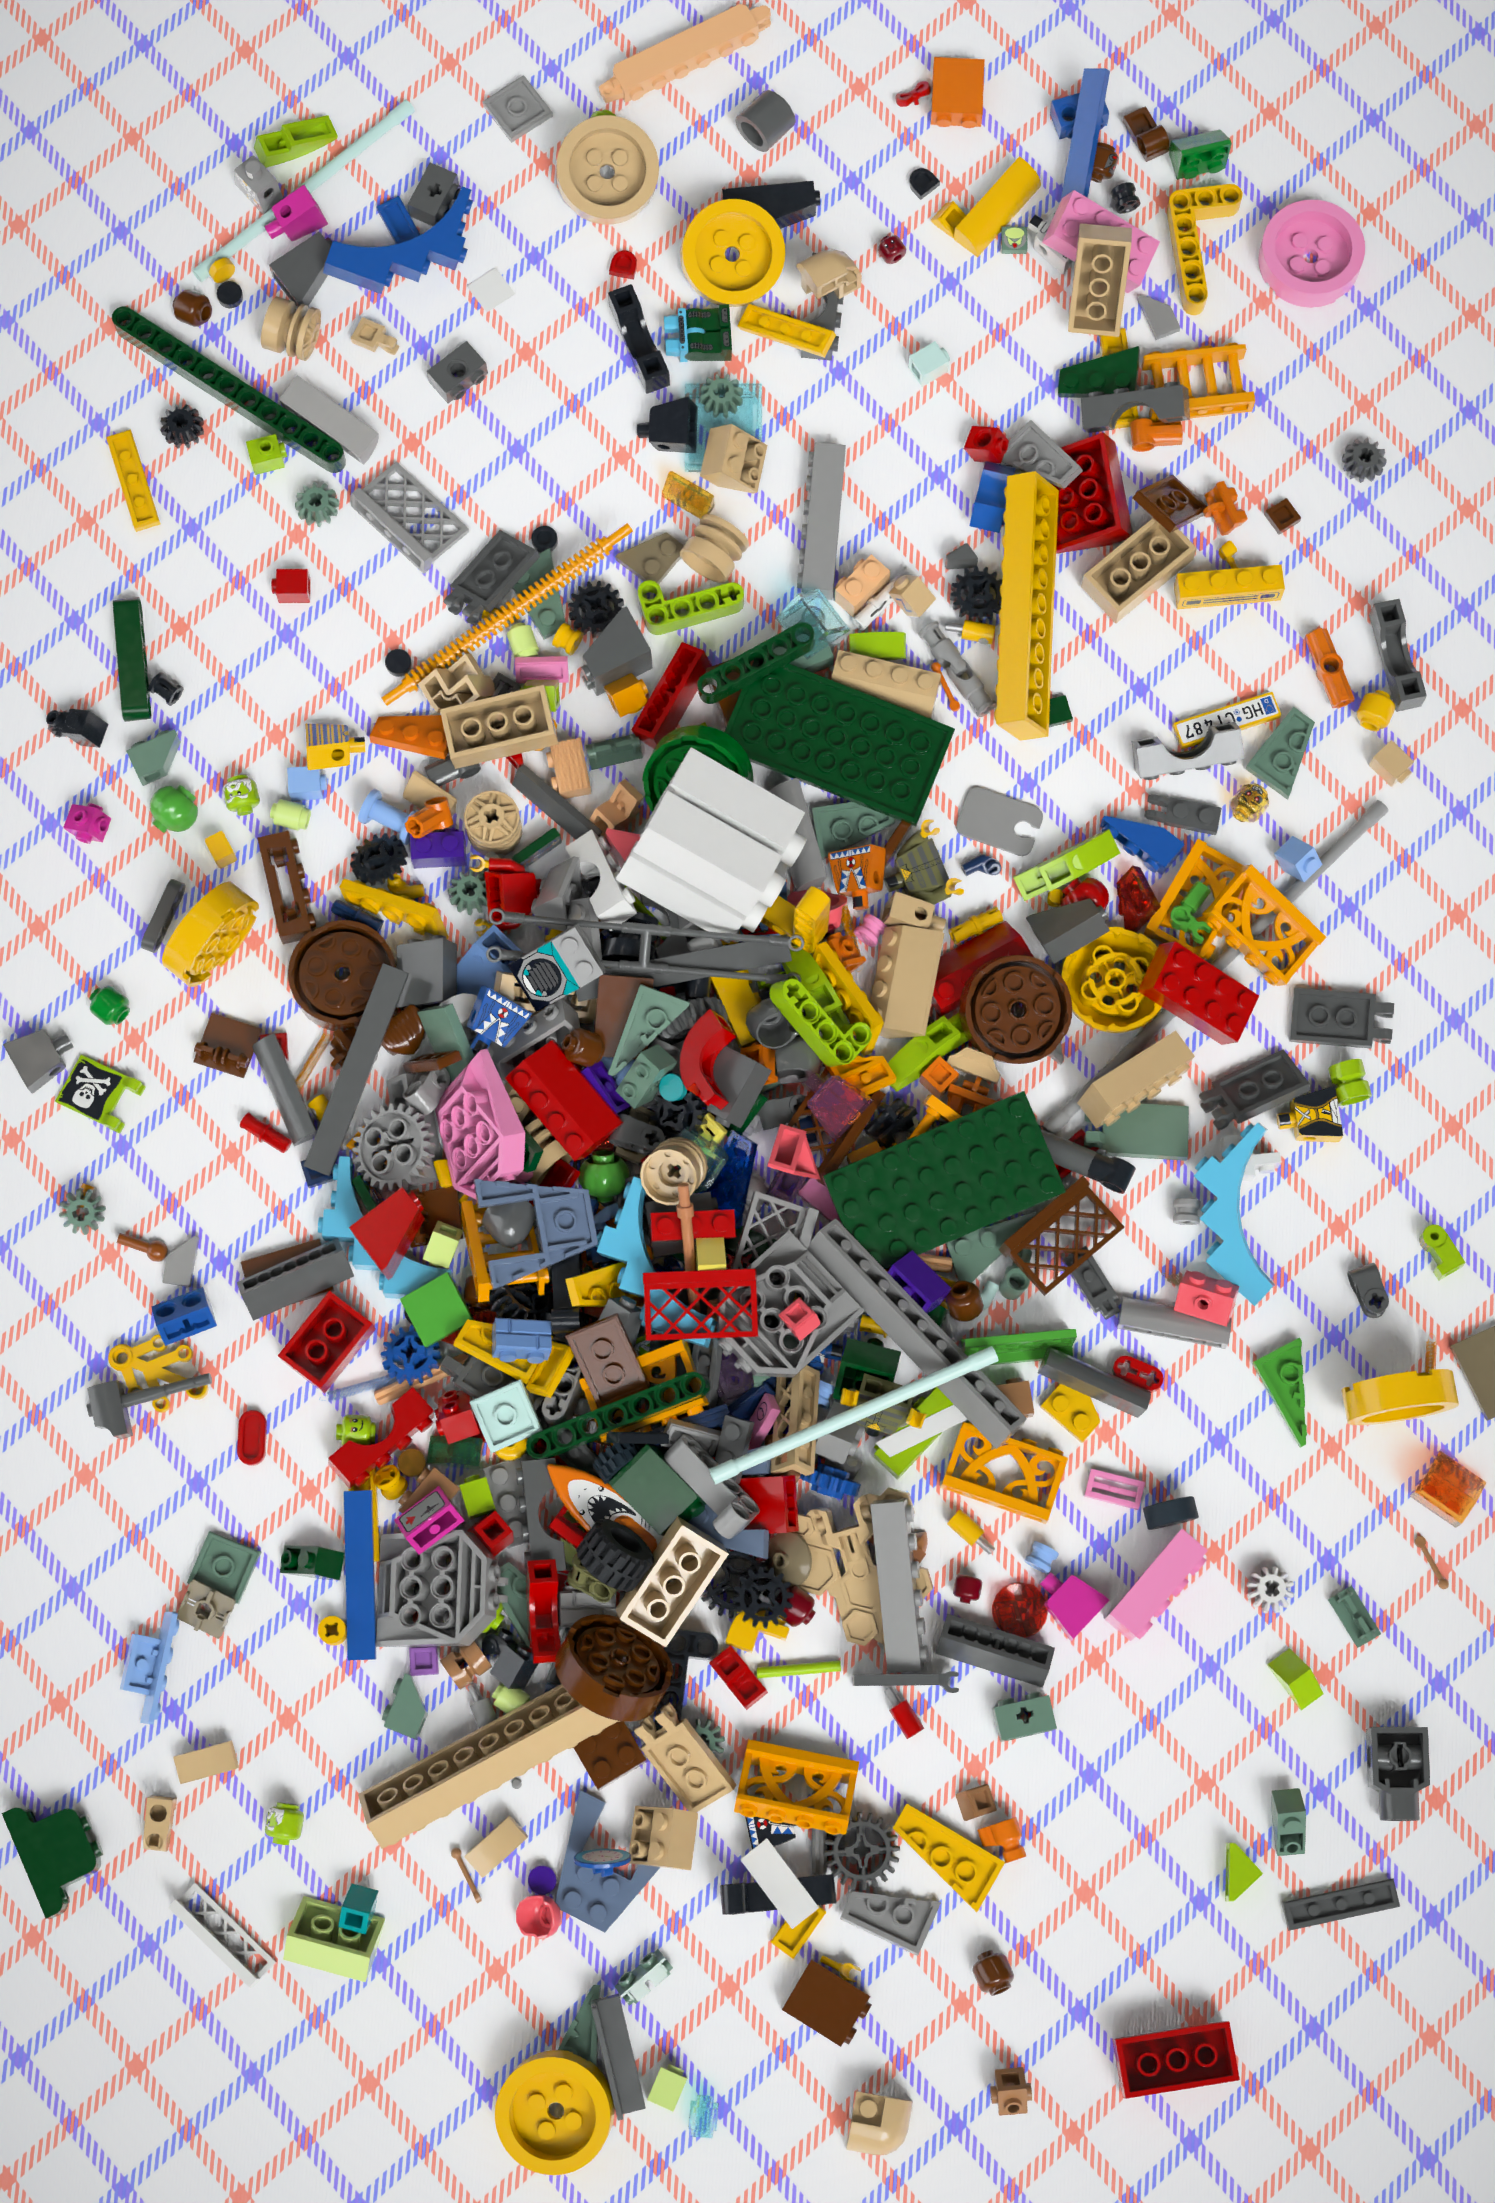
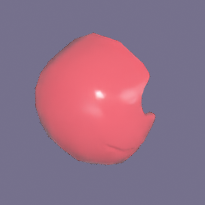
M533 1895L519 1902L516 1909V1923L523 1935L545 1939L557 1932L561 1922L560 1907L551 1897Z

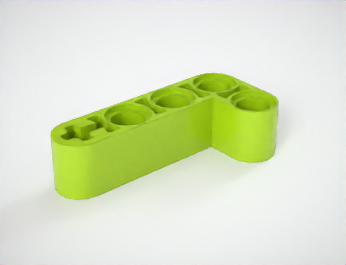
M646 580L638 587V600L647 630L653 635H663L740 612L744 607V590L738 583L731 582L665 601L659 584L652 580ZM647 593H654L656 595L653 599H645L643 596ZM729 596H733L737 600L732 601ZM705 602L714 604L710 609H705L701 605ZM680 609H685L689 612L685 616L676 614ZM655 616H660L664 619L660 623L651 621Z
M788 979L776 982L771 986L769 995L774 1005L826 1066L835 1067L849 1064L870 1042L872 1033L866 1023H852L844 1025L839 1029L798 980ZM802 1008L805 1010V1018L802 1015ZM819 1028L823 1034L822 1038L819 1035ZM853 1031L856 1034V1040L853 1037ZM836 1049L839 1051V1058L836 1055Z

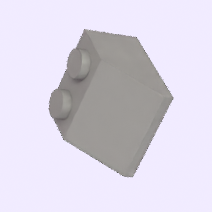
M574 856L550 868L547 878H543L541 881L539 897L533 900L532 914L541 917L568 919L570 901L580 899L583 893L579 857ZM536 923V926L560 931L567 930L565 925Z

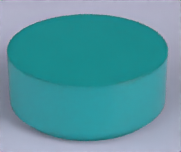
M667 1074L659 1083V1092L665 1100L679 1101L687 1093L680 1074Z

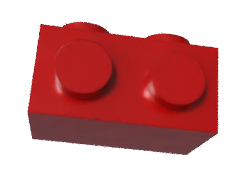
M450 1390L442 1394L441 1397L437 1398L438 1408L434 1409L437 1418L435 1420L437 1430L440 1436L445 1435L448 1444L480 1434L478 1421L470 1405L473 1397L462 1390Z

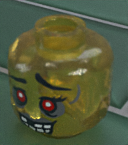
M1256 783L1242 785L1230 800V808L1234 818L1240 822L1254 823L1258 821L1269 807L1268 793L1264 787Z

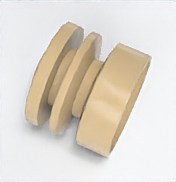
M276 296L271 301L263 321L261 331L262 348L280 354L286 348L287 356L293 358L297 356V359L307 361L313 353L319 337L321 326L320 309L314 307L309 309L307 305L301 304L296 310L294 301Z
M705 514L700 519V524L694 529L695 536L689 537L680 550V557L692 570L704 578L716 583H725L735 569L733 561H739L742 558V553L749 547V541L730 522L712 514Z
M492 790L481 792L474 796L467 804L464 822L468 840L473 848L484 856L491 851L496 855L503 854L504 856L514 851L520 843L523 833L519 808L514 800L503 792Z
M537 1118L526 1125L525 1129L543 1149V1154L537 1168L533 1171V1176L529 1180L532 1184L539 1186L556 1161L561 1158L569 1164L573 1159L560 1143L554 1140L555 1137Z
M683 1137L669 1138L661 1142L642 1164L640 1177L645 1192L658 1203L664 1205L679 1204L677 1185L683 1182L688 1183L691 1196L706 1177L708 1169L706 1156L701 1147L692 1140ZM679 1165L681 1169L676 1170L673 1166Z

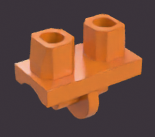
M1221 481L1204 495L1208 504L1203 510L1204 517L1214 518L1222 536L1228 535L1247 521L1248 518L1245 511L1236 509L1234 505L1238 497L1235 487H1227L1225 481Z
M977 1076L975 1083L964 1080L962 1087L950 1084L947 1093V1106L959 1115L964 1104L974 1107L972 1111L974 1112L995 1103L996 1100L986 1097L990 1089L980 1085L982 1077Z

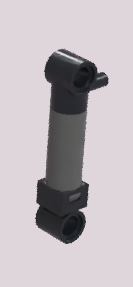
M1039 1125L1054 1164L1100 1182L1104 1187L1113 1192L1125 1193L1136 1170L1134 1165L1118 1157L1110 1158L1042 1130L1041 1125Z

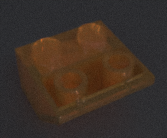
M1439 1451L1409 1496L1454 1528H1457L1464 1522L1478 1501L1487 1482L1442 1451Z

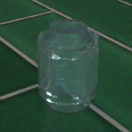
M697 2095L696 2100H690L688 2129H691V2137L713 2139L714 2131H717L719 2103L713 2102L714 2096Z

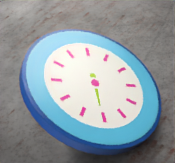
M608 1848L586 1850L574 1856V1863L576 1865L592 1868L593 1874L601 1873L602 1877L613 1875L614 1867L626 1865L631 1861V1854L629 1852Z

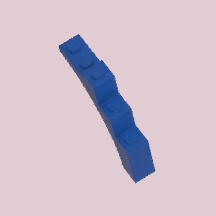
M462 186L457 199L446 215L432 228L411 240L382 247H359L333 240L323 273L382 295L384 286L390 287L394 274L419 283L421 274L427 275L431 262L455 271L458 262L464 263L468 251L467 248H464L466 238L462 237L466 223L462 222L464 214L469 215L474 201L469 199L471 189Z

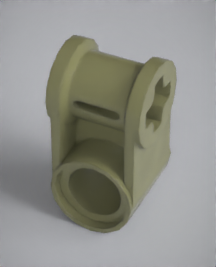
M577 1554L574 1555L572 1560L573 1569L569 1571L567 1576L569 1585L590 1595L599 1602L606 1603L610 1601L617 1590L596 1579L583 1566Z

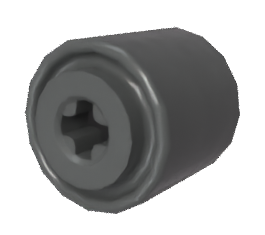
M765 90L737 115L735 122L740 134L753 148L761 152H767L795 125L796 119L790 105L783 97L774 91Z

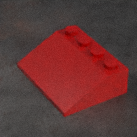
M1102 432L1060 447L1083 471L1065 489L1053 485L1059 490L1056 554L1109 546L1127 540L1133 535L1115 441Z

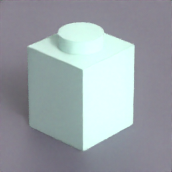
M936 341L909 356L908 368L921 387L948 373L950 357L944 347L940 348Z

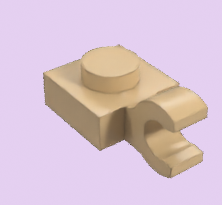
M364 317L361 318L351 336L353 344L375 352L379 346L387 353L396 355L400 347L396 344L398 341L396 338L385 335V326Z

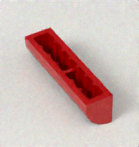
M681 642L631 730L634 735L639 737L649 747L655 749L664 736L676 729L698 691L697 683L699 678L705 674V668L712 666L704 650Z

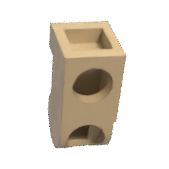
M155 1795L147 1797L143 1849L168 1851L177 1798Z

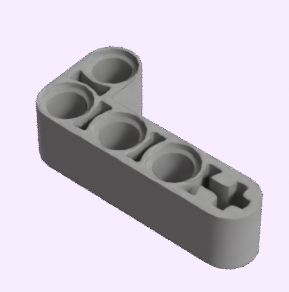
M551 1325V1336H554ZM565 1336L553 1337L552 1339L554 1342L569 1345ZM575 1356L571 1360L552 1397H545L542 1404V1412L549 1428L571 1420L581 1396L582 1387L579 1380L584 1378L579 1366L570 1368L573 1363H577ZM564 1387H571L567 1392H560Z
M683 1434L664 1454L666 1462L718 1515L713 1521V1526L723 1537L732 1539L742 1532L759 1514L760 1509L758 1505L732 1478L715 1485L709 1469L719 1464L691 1436Z

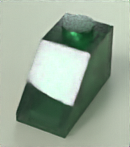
M445 1435L430 1436L426 1463L482 1471L485 1442L482 1438L468 1437L448 1444Z

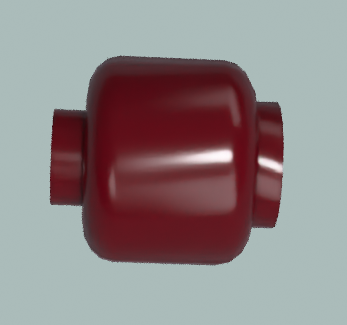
M791 1586L786 1591L794 1593V1598L787 1599V1602L792 1604L793 1607L792 1609H785L784 1612L787 1614V1618L781 1619L791 1627H797L802 1623L807 1625L816 1613L813 1610L815 1600L799 1586ZM781 1591L775 1598L780 1605L782 1603Z

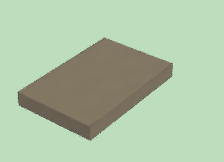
M1495 1326L1450 1346L1486 1421L1495 1418Z

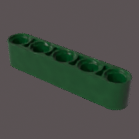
M140 597L113 600L124 722L151 719L150 692L148 691L149 678Z
M805 622L797 623L703 674L697 683L700 699L706 704L717 703L809 653L815 646L813 627ZM801 634H806L810 637L805 642H800L796 638ZM776 647H784L786 652L777 655L773 650ZM759 659L763 664L760 667H752L750 662ZM731 672L740 674L736 680H730L726 676ZM709 684L717 687L711 693H707L703 689Z

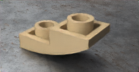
M232 1740L173 1757L180 1784L239 1768Z
M509 1815L490 1831L483 1840L467 1852L464 1858L484 1878L528 1838V1835Z

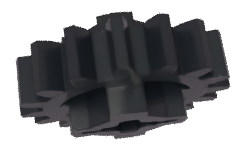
M974 566L973 572H970L967 568L964 569V577L959 574L956 575L955 581L957 583L951 584L953 592L950 593V600L955 601L952 607L953 610L960 608L959 617L962 618L968 615V620L970 621L976 617L982 623L985 616L991 621L993 619V612L999 615L1002 601L1000 595L1002 579L996 580L998 572L995 571L989 574L988 567H985L983 571H979L978 566ZM992 587L996 594L995 599L993 598V594L990 593ZM961 590H963V594L967 596L965 601H963L961 597Z
M599 580L596 586H592L591 582L588 581L586 589L578 586L579 594L572 593L571 600L573 602L568 603V610L572 611L569 613V619L574 621V628L582 627L581 632L584 635L590 631L592 638H595L598 632L602 633L622 609V606H624V599L618 598L620 596L619 590L611 592V584L608 583L605 587H602ZM608 600L612 602L614 611L608 606ZM579 608H581L582 612L585 613L584 619L581 617L579 613Z
M384 833L381 838H378L375 834L371 841L364 839L365 845L356 846L358 853L351 854L353 861L350 862V866L355 877L365 884L369 881L371 886H374L377 881H380L383 885L387 878L394 880L393 874L403 872L400 866L407 865L405 858L408 857L402 840H398L396 835H392L389 838L387 833Z
M687 1090L685 1097L679 1101H668L661 1095L655 1096L654 1098L658 1104L650 1107L655 1111V1115L651 1116L650 1120H656L657 1124L655 1126L663 1131L665 1138L683 1137L694 1141L697 1139L696 1135L704 1132L700 1125L707 1124L708 1121L703 1118V1114L708 1113V1111L701 1107L704 1102L701 1099L697 1100V1096Z
M761 1566L759 1567L758 1574H754L751 1569L748 1570V1579L742 1576L739 1578L743 1584L742 1587H734V1591L739 1593V1596L734 1597L733 1602L740 1603V1606L735 1610L736 1613L744 1612L745 1615L742 1619L744 1623L752 1619L753 1628H756L758 1622H761L764 1629H767L768 1622L770 1621L775 1626H778L777 1618L780 1616L786 1619L787 1614L784 1610L792 1609L793 1607L792 1604L787 1602V1599L794 1598V1593L786 1591L791 1586V1583L786 1582L783 1584L784 1574L781 1573L777 1577L774 1576V1568H771L768 1573H764V1569ZM760 1579L770 1580L767 1585H757L754 1582ZM778 1588H780L782 1593L781 1605L775 1600L774 1593ZM745 1591L752 1596V1603L748 1608L744 1602ZM756 1592L761 1594L768 1592L770 1604L764 1601L761 1604L757 1603L758 1595ZM769 1610L773 1613L769 1616H757L759 1611Z

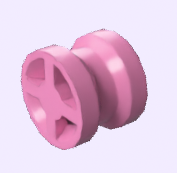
M866 914L863 917L862 925L855 928L854 934L866 945L875 947L878 944L879 936L884 934V929L887 926L877 917Z

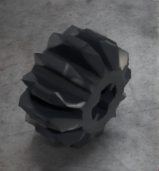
M175 404L173 412L166 409L167 417L161 418L162 427L160 431L163 436H166L165 440L169 445L174 443L175 447L179 449L182 444H185L186 448L189 449L191 441L198 444V436L204 435L202 427L204 420L199 416L200 414L196 408L191 410L190 406L185 404L180 409Z

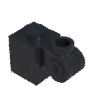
M69 709V712L52 710L46 717V722L49 724L47 729L55 737L67 736L78 745L100 748L109 725L89 710Z
M499 1627L496 1633H489L482 1640V1649L485 1654L499 1656L490 1674L508 1689H525L539 1663L533 1664L532 1649L523 1643L517 1644L512 1639L514 1634L510 1630Z

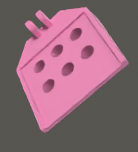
M488 1049L480 1050L444 1091L435 1108L454 1189L476 1199L474 1179L493 1182L504 1181L525 1185V1182H528L533 1176V1171L528 1173L523 1171L525 1151L524 1128Z

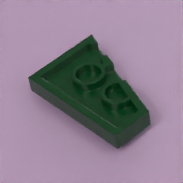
M1136 346L1060 369L1059 398L1088 397V394L1091 392H1104V395L1114 394L1115 389L1128 388L1129 392L1137 391L1140 347Z

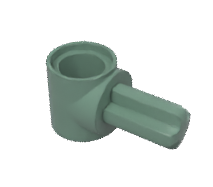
M1023 1249L1018 1255L1025 1263H1030L1033 1252L1030 1249ZM1013 1262L1012 1266L1006 1268L1004 1277L999 1284V1291L1004 1298L1016 1300L1028 1288L1030 1280ZM1009 1280L1016 1281L1019 1288L1013 1287Z

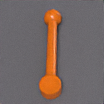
M938 662L932 663L931 670L941 674L940 682L950 701V709L953 712L958 711L960 704L954 699L941 672V664Z

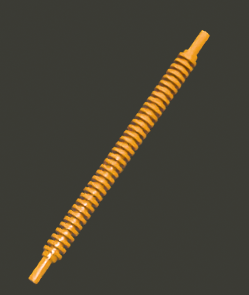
M626 523L607 538L605 536L601 539L597 537L595 539L597 545L593 541L589 544L592 548L590 549L586 545L584 547L586 552L580 549L578 551L580 557L575 553L573 554L574 561L569 557L567 559L569 564L565 561L561 563L564 567L563 569L560 565L556 567L557 573L552 569L550 571L552 577L548 573L545 574L547 580L545 581L541 577L539 579L541 584L535 581L533 583L536 587L535 589L530 585L528 586L529 593L526 589L522 591L525 596H522L520 593L517 594L518 601L515 597L511 598L513 604L511 605L507 601L505 603L508 607L507 609L503 605L500 606L502 612L500 613L496 609L494 612L497 616L490 613V621L485 617L483 618L484 625L481 621L477 623L480 628H477L475 625L472 626L473 633L470 629L466 630L469 636L466 637L462 633L460 636L463 640H460L458 637L455 638L456 645L453 641L449 642L452 648L449 649L445 645V653L442 649L438 650L440 656L438 657L434 653L432 656L435 660L428 657V665L423 661L421 662L422 669L419 665L416 666L418 672H415L413 669L410 670L411 677L408 673L404 674L405 678L401 680L402 683L381 697L383 702L388 706L408 691L409 693L414 690L416 692L419 691L416 685L436 668L447 669L445 667L446 664L451 667L452 663L450 661L453 660L454 663L458 661L456 657L461 658L463 656L461 653L470 654L467 649H470L472 652L475 651L474 644L479 648L481 645L478 641L481 640L485 644L487 642L484 638L485 636L489 640L492 639L491 632L496 636L498 633L495 629L502 632V624L505 628L509 627L508 620L513 624L515 621L512 617H515L517 620L520 619L519 612L522 616L526 615L523 609L530 612V604L533 608L537 607L535 601L541 604L543 601L540 597L547 600V592L552 596L554 595L552 589L556 592L560 590L557 585L564 588L565 584L563 581L567 584L571 583L568 577L575 580L576 576L574 573L580 576L582 575L580 569L586 572L588 569L585 565L592 568L593 564L591 561L597 564L599 563L597 557L603 560L604 556L602 553L609 556V552L613 549L612 546L633 532L630 525Z

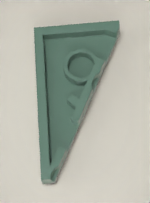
M640 984L608 1075L615 1076L658 1034L671 1024L689 1006L690 1002Z
M1032 1212L994 1224L946 1243L958 1281L972 1283L979 1275L986 1271L1002 1255L999 1251L1001 1245L1036 1216L1037 1213Z
M601 1985L592 1986L558 2050L573 2052V2054L591 2061L596 2066L598 2034L591 2009V2000L600 1998Z

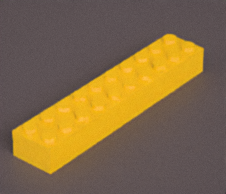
M1036 471L1007 476V486L1004 489L1006 498V510L1003 513L1005 534L1002 537L1004 557L1001 562L1003 579L1000 586L1002 601L1001 609L999 610V620L1001 623L1000 634L998 635L999 659L996 663L998 670V684L995 687L997 709H995L994 718L999 727L1020 741L1049 737L1059 490Z

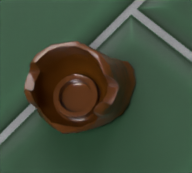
M409 1005L391 1019L381 1046L392 1056L397 1054L414 1055L419 1049L422 1040L426 1038V1032L417 1013L420 1010L415 1005Z

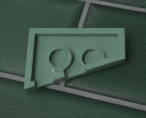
M550 548L539 554L538 560L513 586L512 589L516 596L519 593L525 596L522 592L524 589L529 593L528 586L530 585L535 589L536 587L533 583L537 581L541 584L539 581L541 577L546 581L545 574L548 573L552 577L550 571L554 569ZM552 589L554 595L550 596L547 592V600L540 597L543 601L541 604L535 601L537 607L533 608L530 604L531 611L528 612L526 610L543 640L556 634L559 627L566 623L559 591L556 592L554 589Z
M1293 707L1245 769L1288 800L1315 722Z
M854 802L812 808L816 840L822 860L828 858V853L844 850L895 824L894 818Z
M508 1562L500 1567V1577L508 1578V1585L504 1587L497 1586V1594L508 1596V1602L502 1603L503 1610L523 1644L530 1647L526 1576Z

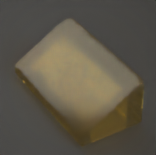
M673 471L668 473L662 490L663 498L699 519L703 515L711 513L715 507L713 494Z

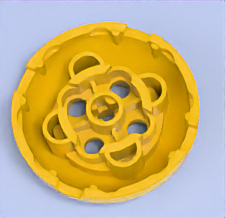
M1108 927L1109 932L1066 957L1061 976L1071 995L1072 1012L1080 1021L1098 1031L1124 1033L1144 1026L1162 1008L1139 992L1129 994L1126 990L1128 985H1135L1137 989L1139 988L1158 947L1141 933L1138 934L1126 930L1124 927ZM1116 962L1125 964V969L1122 971L1121 969L1114 968V964ZM1092 973L1100 974L1101 981L1094 983L1090 975ZM1116 981L1118 986L1110 985L1109 982ZM1105 996H1110L1113 998L1114 1003L1113 1005H1106L1102 999Z

